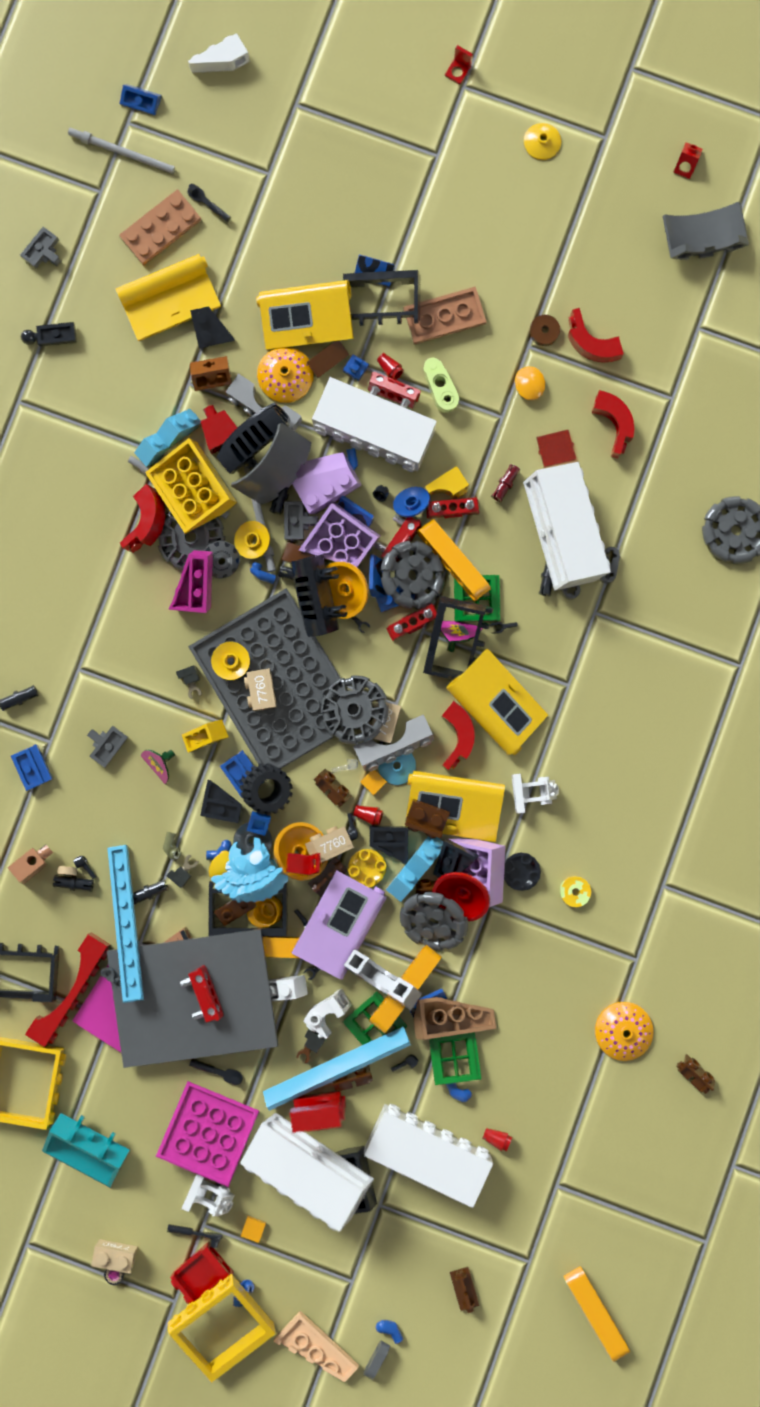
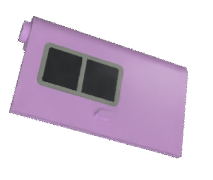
M336 870L295 945L292 954L343 980L348 970L344 964L353 950L358 951L387 898L384 895L385 891L376 886L374 889L369 888Z

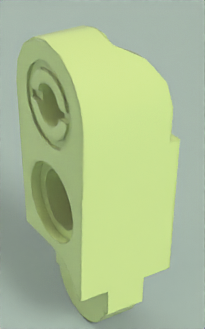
M433 357L427 359L423 371L435 405L443 413L451 412L458 407L459 395L441 361ZM443 381L445 386L437 387L435 382ZM449 397L451 401L446 402L444 401V398Z

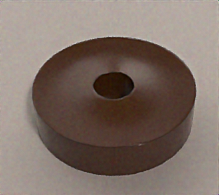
M551 315L537 316L531 323L530 337L534 343L540 346L553 344L560 334L559 322ZM546 328L548 332L544 333L541 329Z

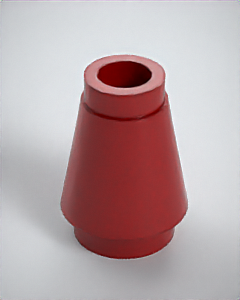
M382 353L377 358V362L387 377L397 380L404 373L402 365L385 353Z
M356 805L354 816L372 826H379L383 817V811L378 807Z
M486 1128L482 1139L501 1152L502 1150L507 1152L512 1136H509V1133Z

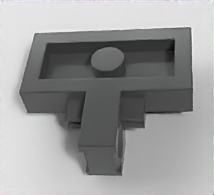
M42 227L20 254V257L35 269H37L42 261L47 263L48 260L57 267L62 261L55 254L56 249L53 247L59 239L45 227Z
M302 501L284 502V540H304V530H309V526H316L319 522L318 516H309L308 512H304Z
M112 726L107 733L102 731L101 734L91 729L87 736L95 741L93 743L95 749L89 757L106 768L128 739V736L115 726Z

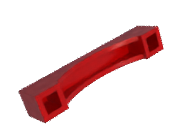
M92 932L87 934L77 950L80 952V967L71 991L53 1012L44 1017L39 1015L34 1019L25 1033L27 1037L43 1047H46L49 1043H54L59 1035L56 1033L59 1027L63 1028L69 1017H67V1014L78 1005L79 1000L77 998L80 993L84 994L90 984L87 982L91 976L95 977L100 969L98 964L101 960H105L108 957L107 951L111 944Z

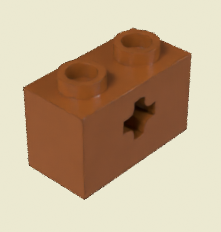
M227 356L190 363L191 378L195 391L232 384Z

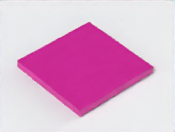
M100 976L72 1021L121 1052L112 984L105 977Z
M187 1081L155 1157L229 1187L259 1110Z

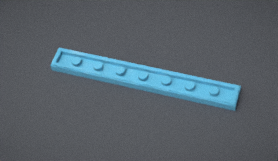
M128 846L109 847L107 849L123 1003L144 1000Z
M404 1026L263 1091L266 1107L270 1111L410 1046L411 1044Z

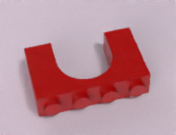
M341 1091L302 1095L294 1099V1108L290 1110L292 1133L341 1127L342 1120H345V1095L341 1096Z

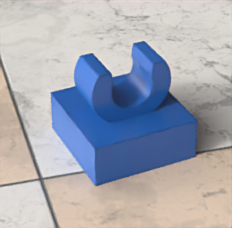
M353 354L344 367L343 372L360 381L369 364Z
M252 811L247 831L265 836L271 816Z

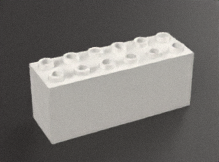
M331 377L312 418L313 427L318 434L333 436V439L337 442L343 443L345 441L356 450H361L362 448L368 451L369 455L377 458L378 456L386 458L385 461L396 465V463L403 465V468L410 472L414 470L418 472L434 435L437 422Z
M579 462L536 470L523 482L554 591L595 582L610 573V562L605 555V545L599 534L600 528L594 517V507L590 503L589 490L585 486L584 473L582 468H580Z
M384 1104L365 1145L364 1156L473 1208L493 1165L489 1151L481 1146H478V1148L472 1146L471 1142L461 1137L459 1140L453 1137L454 1134L446 1129L442 1131L436 1129L435 1124L426 1120L422 1122L413 1113L407 1112L405 1114L394 1104L389 1106Z
M277 1113L261 1124L240 1162L247 1171L255 1173L261 1177L263 1182L277 1188L280 1194L290 1197L296 1205L306 1208L312 1216L323 1220L331 1229L339 1232L352 1219L374 1180L307 1133H292L291 1123Z

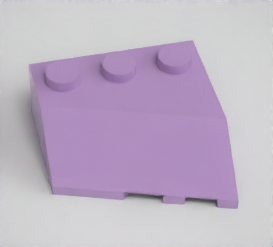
M344 452L306 461L305 465L301 464L295 474L298 477L292 483L308 513L313 515L330 506L331 503L338 501L341 496H346L362 486Z
M331 503L299 550L313 555L323 554L324 558L334 562H348L358 567L381 536L338 504Z
M447 838L479 855L462 873L475 877L487 888L490 895L489 907L503 903L505 846L477 839Z

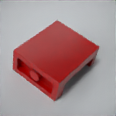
M209 1241L174 1270L170 1277L172 1286L182 1292L183 1298L188 1305L198 1300L204 1292L218 1285L221 1279L224 1280L234 1273L217 1250L210 1247L211 1243Z

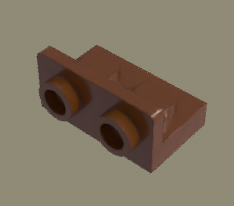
M413 799L405 819V826L414 832H424L430 838H441L450 812Z

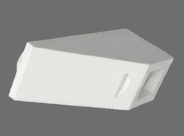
M236 33L233 36H227L219 44L210 46L205 52L194 55L188 63L192 73L233 71L248 63L249 56L248 51Z
M305 975L269 980L272 1001L297 999L308 995Z

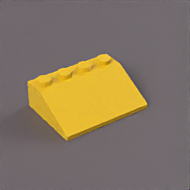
M190 438L145 472L185 534L224 514L237 504V501L198 442Z

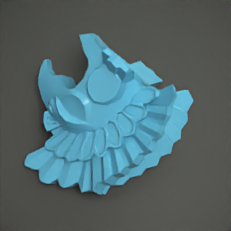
M254 837V849L244 855L241 849H238L239 843L235 842L229 851V861L226 864L227 872L211 878L212 882L215 883L217 891H222L225 896L230 895V899L236 900L238 903L241 901H264L266 898H272L288 882V876L281 874L283 868H278L274 859L270 858L267 848L262 844L261 839Z

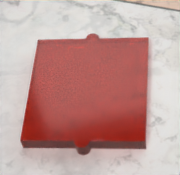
M569 429L536 437L539 447L538 454L541 455L544 468L576 460L573 449L574 443L571 441Z

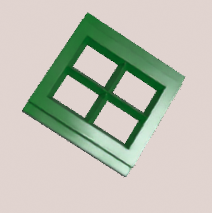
M482 575L489 582L491 590H489V596H482L475 603L479 604V600H489V607L493 608V613L485 614L483 621H500L499 575ZM454 578V599L462 601L473 600L470 596H465L464 589ZM454 609V621H479V614H465V611Z
M378 991L372 994L342 1021L362 1045L373 1041L367 1033L375 1026L371 1024L364 1031L355 1019L362 1013L368 1019L371 1018L366 1009L373 1003L379 1007L384 1000ZM400 1016L392 1024L395 1027L393 1031L403 1026L405 1029L408 1027ZM376 1028L382 1034V1036L386 1035V1033H383L378 1028Z
M475 1032L429 1039L435 1085L482 1079ZM465 1040L467 1055L457 1056L455 1041ZM451 1042L453 1057L442 1058L440 1043ZM468 1059L470 1074L459 1075L457 1060ZM454 1061L455 1076L445 1077L443 1062Z

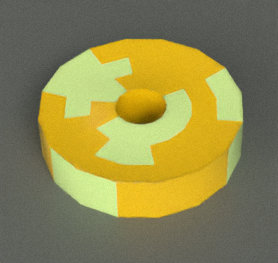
M568 877L560 886V896L567 905L581 907L589 901L591 888L582 877ZM574 888L579 890L577 895L572 894Z

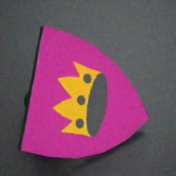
M443 621L440 632L448 641L447 651L454 652L457 642H469L473 639L477 626L464 622Z
M153 750L142 752L140 756L162 782L166 784L169 780L166 762L173 758L175 753L172 750L163 752L162 755Z

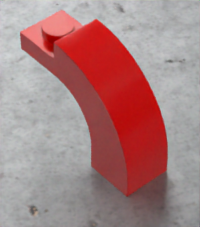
M580 308L572 309L568 321L570 328L573 329L569 330L568 338L574 349L583 357L594 362L609 363L621 360L624 353L619 336L609 339H597L591 336L585 328Z
M599 390L591 413L604 416L614 424L616 439L611 457L618 459L621 453H625L626 442L630 443L634 437L633 416L627 405L620 398Z
M145 484L133 495L140 507V521L137 527L120 542L122 548L131 553L138 551L143 544L151 547L161 534L165 522L164 502L157 490L148 484Z
M455 701L451 703L441 716L454 727L457 733V745L442 765L447 770L450 767L454 770L461 761L458 759L459 756L467 760L472 751L475 738L473 723L469 715Z

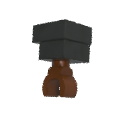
M308 1029L304 1036L307 1038L305 1047L299 1050L296 1058H299L301 1054H305L307 1056L305 1063H308L311 1051L317 1053L323 1045L325 1038H319L318 1032Z

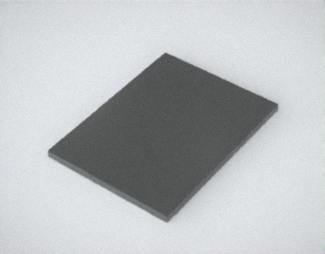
M287 588L188 646L258 764L263 763L266 765V763L282 769L333 738L322 722L324 718L323 714H321V703L324 695H327L329 692V687L341 678L316 636H307L301 611ZM237 642L247 650L250 657V665L247 672L263 669L271 670L277 708L255 712L253 708H249L247 697L250 696V690L246 689L244 682L247 673L238 679L226 680L214 672L211 658L214 650L220 644ZM234 658L228 660L229 665L235 663ZM336 694L333 701L337 703L341 696ZM356 704L352 705L349 709L351 715L357 714L359 710ZM334 711L330 713L331 718L336 717ZM341 724L339 730L343 732L346 727Z
M262 929L138 946L144 1000L123 1003L122 991H119L112 984L123 1068L278 1047ZM118 949L108 950L109 968H113L115 977H120ZM202 965H205L224 1013V1016L218 1021L206 1022L204 1017L194 1020L192 1014L202 1010L193 986L181 987L183 984H180L181 981L189 978L188 974L197 970Z

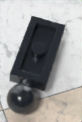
M74 322L36 326V333L29 329L21 333V340L26 345H31L36 340L39 347L77 343Z

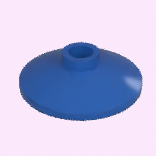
M422 487L407 488L395 497L393 508L399 516H417L428 507L430 495Z

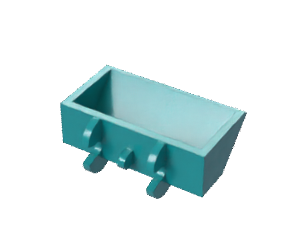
M60 1113L48 1133L42 1152L111 1188L128 1155L129 1149L113 1141L116 1135L115 1132H112L110 1137L107 1138L84 1126L82 1123L85 1116L81 1115L77 1122Z

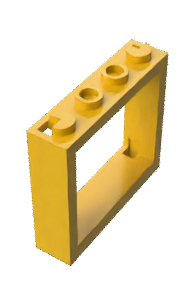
M0 1037V1057L2 1046L56 1054L45 1118L0 1111V1122L47 1130L51 1124H54L56 1113L53 1111L54 1106L59 1101L57 1089L63 1079V1074L60 1072L61 1066H64L66 1061L65 1048L50 1045L43 1047L38 1043Z
M232 1274L224 1280L221 1279L218 1285L204 1292L198 1300L191 1302L185 1310L174 1315V1318L168 1322V1334L211 1382L215 1381L276 1334L274 1322ZM233 1293L259 1325L211 1362H208L181 1331Z

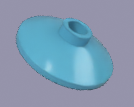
M412 753L398 756L391 763L385 762L379 765L378 771L380 775L393 785H401L408 782L409 774H413V770H416V761ZM395 762H399L401 764V767L399 769H395L393 767V764Z

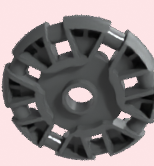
M740 496L721 499L720 503H715L706 513L704 518L705 525L702 526L703 539L705 544H708L711 549L710 552L721 561H730L733 564L748 563L755 556L759 557L760 539L754 537L757 532L760 533V505L749 498L741 499ZM738 506L744 507V510L737 511ZM723 509L727 511V514L724 516L721 513ZM756 515L759 521L754 523L751 516ZM713 523H718L717 529L712 527ZM732 526H738L741 529L740 535L732 533ZM718 538L721 545L718 546L714 540ZM748 545L752 549L749 552L745 550V547ZM729 548L735 549L734 554H729Z
M169 511L166 514L167 517L165 518L163 529L158 537V548L167 563L171 562L175 568L183 571L188 555L192 551H204L212 542L225 541V536H223L224 526L220 518L216 517L190 531L196 534V539L193 542L186 541L188 533L185 534L179 524L174 529L170 527L173 520L177 521ZM209 531H215L216 537H210ZM171 537L172 543L167 544L166 538ZM176 551L182 554L179 559L174 556Z
M410 541L401 542L392 547V551L387 553L382 561L381 571L383 578H381L383 588L386 594L394 599L393 602L407 609L412 607L422 609L434 603V599L442 593L445 579H443L444 566L438 554L435 555L432 552V548L418 541L410 543ZM412 550L414 555L410 556L409 551ZM396 557L400 559L398 563L396 562ZM425 557L430 560L428 563L423 560ZM410 570L415 572V580L409 578L408 573ZM395 571V578L390 577V572ZM397 588L402 591L400 594L396 591ZM428 589L430 593L426 594L424 590ZM411 594H415V600H412Z
M352 675L351 678L339 679L329 687L330 690L327 695H324L321 703V714H323L324 718L322 721L324 727L332 737H337L342 743L355 745L362 741L368 742L381 732L380 728L383 724H386L389 706L386 705L385 699L387 697L383 689L377 683L371 682L370 678L365 676ZM352 685L353 690L347 691V686ZM364 688L369 689L367 694L362 692ZM336 694L341 696L337 703L333 701ZM378 701L379 707L374 708L372 702ZM357 704L359 707L357 714L351 715L350 707ZM334 711L336 717L331 718L330 713ZM372 718H375L376 722L374 725H370L369 723L372 721ZM341 724L346 727L343 732L339 730ZM361 728L362 734L356 735L355 729Z
M425 892L420 895L418 893L407 899L400 911V923L405 928V934L416 944L418 942L423 945L427 944L434 951H443L444 948L449 950L461 944L464 940L463 937L468 932V920L463 915V909L454 900H449L443 897L444 895ZM430 918L437 920L438 923L432 922Z

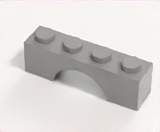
M238 374L226 391L228 401L236 407L238 405L243 407V411L249 416L263 409L255 401V385ZM285 405L282 409L289 415L291 420L289 428L295 431L302 422V417Z
M421 715L406 722V730L403 737L392 745H380L370 740L368 742L363 741L353 747L365 772L367 770L373 771L385 762L391 763L398 756L409 755L418 747L429 746L434 741V737L424 715Z
M355 949L344 964L353 974L409 1010H412L422 994L413 985L389 973Z

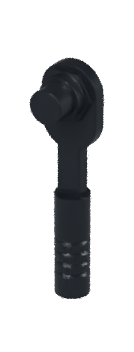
M193 183L189 185L187 193L190 198L196 202H203L226 223L230 221L231 216L215 203L208 200L200 187Z
M194 1059L189 1064L190 1067L222 1076L227 1083L238 1085L243 1080L242 1073L234 1069L224 1071Z
M169 1224L167 1228L169 1233L192 1236L193 1234L210 1238V1247L218 1248V1244L223 1238L222 1234L195 1231L189 1227Z

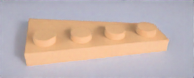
M301 1311L283 1328L273 1341L288 1347V1350L294 1354L297 1352L304 1356L308 1362L320 1365L322 1370L344 1382L359 1366L356 1361Z

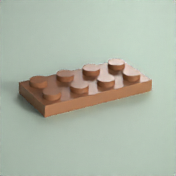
M177 189L119 234V236L144 266L199 223L201 217Z
M476 286L420 302V321L418 324H414V318H406L414 345L486 324ZM414 304L403 307V310L414 311Z

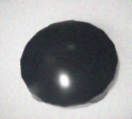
M516 853L505 861L504 880L514 890H530L540 880V865L535 857L530 854Z

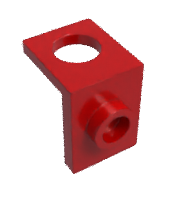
M457 45L455 47L454 60L447 69L445 76L460 85L472 67L473 54ZM456 67L460 68L463 72L459 77L452 74V70Z
M685 142L673 173L691 179L703 149ZM688 162L691 165V169L684 172L680 169V164Z
M288 853L286 873L310 876L319 873L321 853L313 855Z

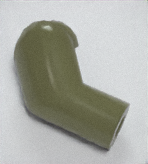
M167 832L163 850L170 859L177 860L180 858L181 852L174 844L176 834Z

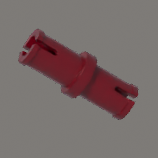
M510 464L504 476L499 479V484L491 495L495 501L498 502L499 499V502H502L507 491L512 488V483L520 472L516 465Z

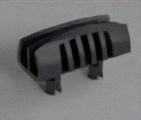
M275 402L264 407L243 422L226 439L218 450L217 459L229 474H234L245 465L252 471L259 464L254 459V456L270 442H273L278 424L283 423L287 427L290 426L291 420L289 415Z
M323 554L291 561L295 589L307 636H321L339 630L337 618L346 617L348 612H340L339 610L346 608V606H335L329 580L338 579L339 574H331V572L338 570V568L335 566L326 568Z

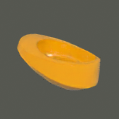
M528 366L518 371L515 377V385L519 395L529 401L539 398L545 390V380L540 370Z
M272 896V898H266L264 901L255 902L257 907L247 912L248 920L253 925L264 928L280 921L283 916V906L278 898Z

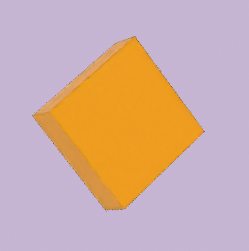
M373 770L360 782L375 795L387 781L376 770Z
M247 1216L241 1237L259 1243L266 1222Z

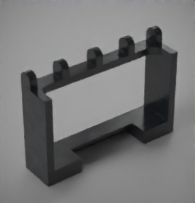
M418 270L343 274V280H349L351 287H365V283L401 282L402 285L414 284V311L351 314V320H359L360 326H364V320L378 319L379 325H383V319L397 318V324H402V318H414V324L419 323L421 276Z
M440 596L423 673L454 680L459 675H462L464 671L433 665L446 607L480 615L467 668L477 659L474 657L476 647L485 646V642L478 640L481 628L489 629V624L484 623L483 618L485 612L493 613V608Z
M209 881L208 936L262 929V936L288 935L287 883L284 884L283 889L278 891V893H283V927L230 928L215 927V893H222V891H217L214 888V883Z
M0 943V955L51 957L49 992L0 989V997L33 999L36 1002L55 1001L57 997L60 946L55 945L54 953L42 952V945H37V952L23 951V944H18L17 951L4 950V943Z

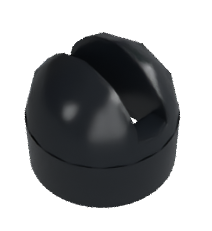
M379 485L373 491V497L380 502L386 501L389 496L387 486Z

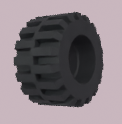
M260 763L258 767L252 766V771L249 772L247 770L245 772L247 776L241 779L243 785H240V790L243 792L240 794L244 799L243 801L250 808L262 815L263 813L271 815V812L277 814L278 809H285L284 804H289L290 800L288 798L292 797L293 793L290 789H293V785L289 783L291 779L283 770L269 763H266V765ZM273 779L274 790L271 795L266 798H259L258 789L260 785L266 780Z

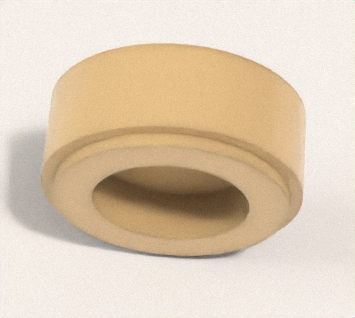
M59 866L57 874L77 876L78 869Z

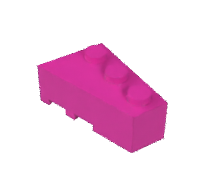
M194 550L188 555L168 610L207 613L211 609L213 552Z

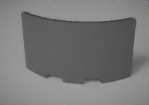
M740 202L700 214L685 216L663 215L670 258L688 260L690 256L699 255V259L713 257L714 252L726 250V253L749 245Z
M283 423L278 424L273 442L263 459L246 476L232 482L231 487L261 505L279 497V492L285 487L289 488L298 477L295 474L301 464L305 465L312 442Z

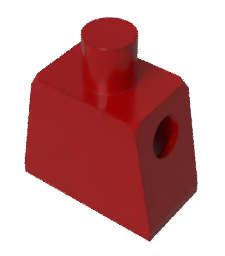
M214 405L204 408L203 411L207 418L201 421L211 455L218 452L226 439L238 428L225 410L217 413Z

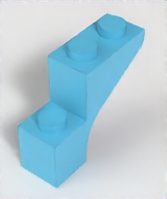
M191 409L166 418L157 433L142 440L134 452L135 455L146 467L159 462L161 457L173 445L196 430L201 425V420Z
M427 837L386 890L401 902L440 854L443 841L438 837Z

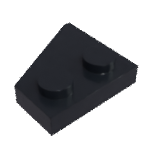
M209 306L190 310L199 348L235 341L234 337Z
M207 780L200 816L239 823L242 804L212 780Z
M370 826V847L407 864V826Z
M446 839L443 842L433 875L440 878L448 873H462L479 855Z

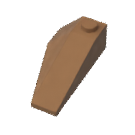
M439 997L419 999L414 1015L416 1039L421 1040L496 1029L494 1009Z

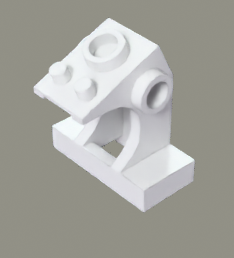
M521 774L511 775L516 813L525 812L524 803L540 801L541 805L552 804V800L557 799L559 788L555 784V780H549V777L538 778V782L522 783ZM539 786L541 797L530 798L528 787Z
M341 988L333 995L313 1006L303 1022L306 1023V1026L311 1031L318 1032L319 1038L324 1037L327 1039L331 1031L325 1022L326 1014L335 1013L337 1018L346 1013L352 1004Z
M197 1174L182 1209L189 1212L193 1203H199L210 1208L209 1213L212 1216L227 1214L233 1206L232 1200L235 1195L230 1193L228 1187L224 1185L217 1186L204 1180L203 1176ZM207 1189L217 1194L215 1202L204 1197Z

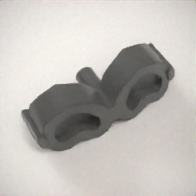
M103 968L100 971L101 976L110 981L119 991H122L121 978L115 977L113 968Z

